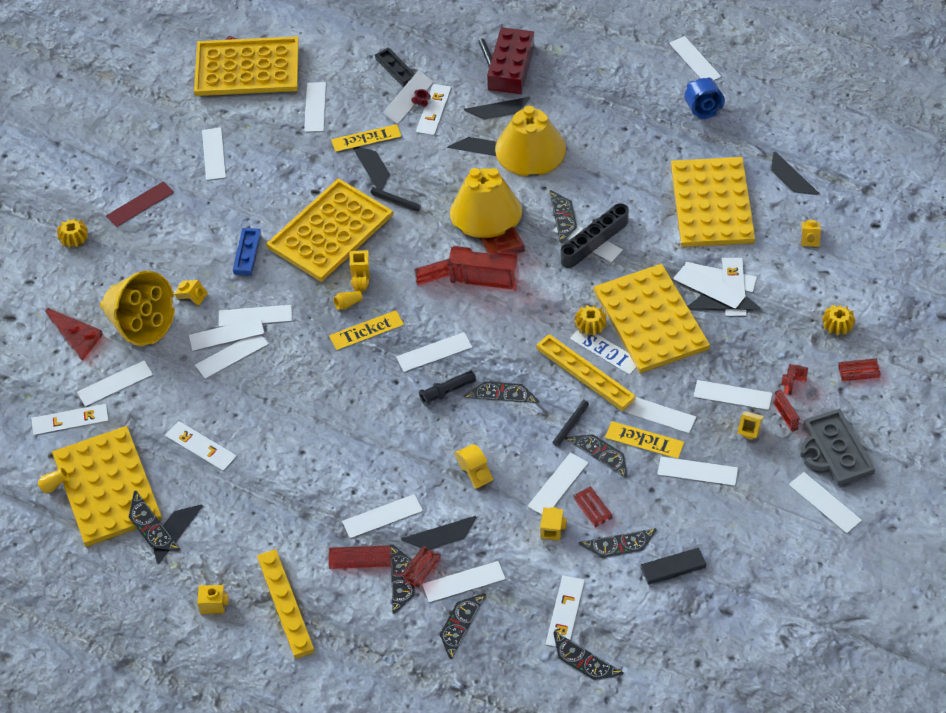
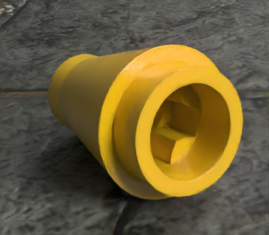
M359 290L337 293L333 297L336 309L342 311L363 300Z
M64 468L42 475L38 480L39 488L46 494L52 493L69 477L68 473Z

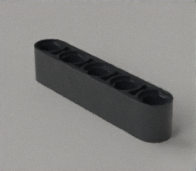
M622 203L614 205L566 242L560 249L561 264L566 268L574 267L623 229L629 220L628 206Z

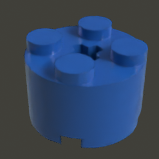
M701 78L696 81H690L687 84L684 99L692 113L698 118H711L717 114L716 111L719 108H723L725 103L724 95L712 78Z

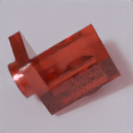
M789 364L787 375L783 374L781 386H785L784 394L792 395L794 380L806 382L808 367Z

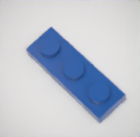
M242 228L233 266L234 275L252 276L261 236L260 229Z

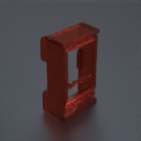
M451 246L448 260L451 283L459 281L460 283L465 282V284L511 290L513 288L514 291H517L520 274L518 255L516 253L499 251L497 254L473 252L468 247Z

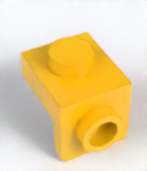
M816 220L801 222V245L819 247L821 238L820 222Z
M199 280L182 281L174 293L177 299L190 298L195 305H200L208 294Z

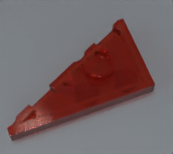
M50 308L45 310L49 320L55 324L63 338L69 342L70 347L76 351L81 360H84L102 337V330Z

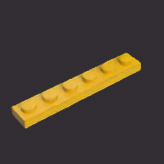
M548 334L536 345V350L622 412L636 400V395L552 335Z
M274 549L257 555L260 568L294 659L315 653L277 550Z

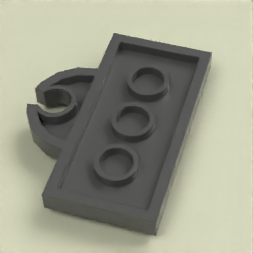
M841 409L804 420L803 425L810 437L806 438L802 443L800 456L801 458L805 457L808 453L816 455L815 458L808 457L805 459L804 464L807 467L816 471L829 470L837 486L875 473L874 466Z

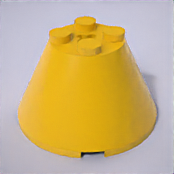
M528 105L512 117L499 136L495 146L496 158L504 169L513 174L528 177V174H539L541 176L555 170L563 162L566 155V143L548 116L541 110Z
M496 168L471 169L450 207V220L453 226L461 229L463 234L477 238H490L505 234V230L512 226L514 228L522 217L521 202Z
M140 271L117 284L111 285L100 302V308L127 342L137 346H144L158 342L169 330L175 314L172 298L175 296L170 283L163 275L154 271Z

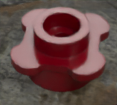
M424 89L416 90L414 92L415 96L411 99L412 103L426 107L431 95Z

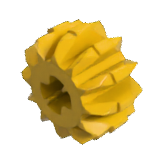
M76 218L73 220L67 219V222H61V226L57 227V237L63 246H68L69 248L72 246L78 247V244L84 245V240L88 239V229L82 220H77Z
M832 304L830 308H826L822 317L824 329L829 330V334L836 333L837 336L840 333L846 335L847 332H851L855 324L853 310H849L848 306L842 307L839 304L836 307Z
M588 305L585 308L580 307L579 311L575 314V326L579 333L585 332L586 336L592 334L595 337L596 333L601 334L606 327V313L603 312L602 308L596 309L595 305L593 307Z

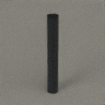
M482 38L478 42L490 67L492 56L485 39Z
M375 187L371 189L370 193L415 211H420L421 209L420 204Z
M586 400L580 403L553 440V445L556 447L560 446L589 406Z

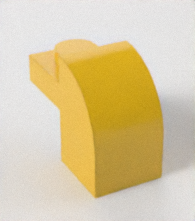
M470 444L453 452L461 470L467 471L474 489L494 480L486 464L488 461L476 444Z

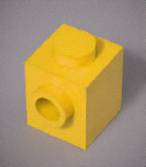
M745 411L741 415L737 434H741L746 439L753 440L757 438L761 432L764 416Z
M543 507L540 539L561 541L562 530H566L567 526L564 509Z
M199 585L197 605L200 614L225 613V605H229V593H225L224 585Z

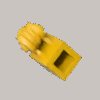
M368 250L350 251L351 285L354 291L359 290L361 293L365 292L368 284H370Z

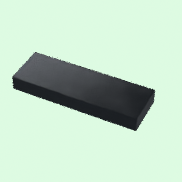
M389 47L375 54V59L403 88L415 75Z
M699 547L641 564V570L648 585L706 568V562Z

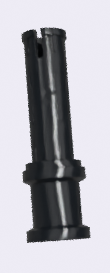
M469 370L444 383H434L432 387L426 390H419V397L422 403L428 406L430 402L437 399L441 400L446 394L475 382L476 376L472 370Z

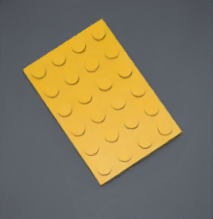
M298 36L197 41L194 95L298 91Z
M743 157L671 161L681 247L755 243Z
M338 178L270 239L266 246L267 249L318 281L323 282L350 256V251H356L393 216V210Z
M662 263L593 286L596 297L639 373L710 349L708 340Z
M127 426L52 451L58 470L64 468L68 473L69 477L63 481V485L85 547L137 529L129 519L135 490L159 521L162 520Z

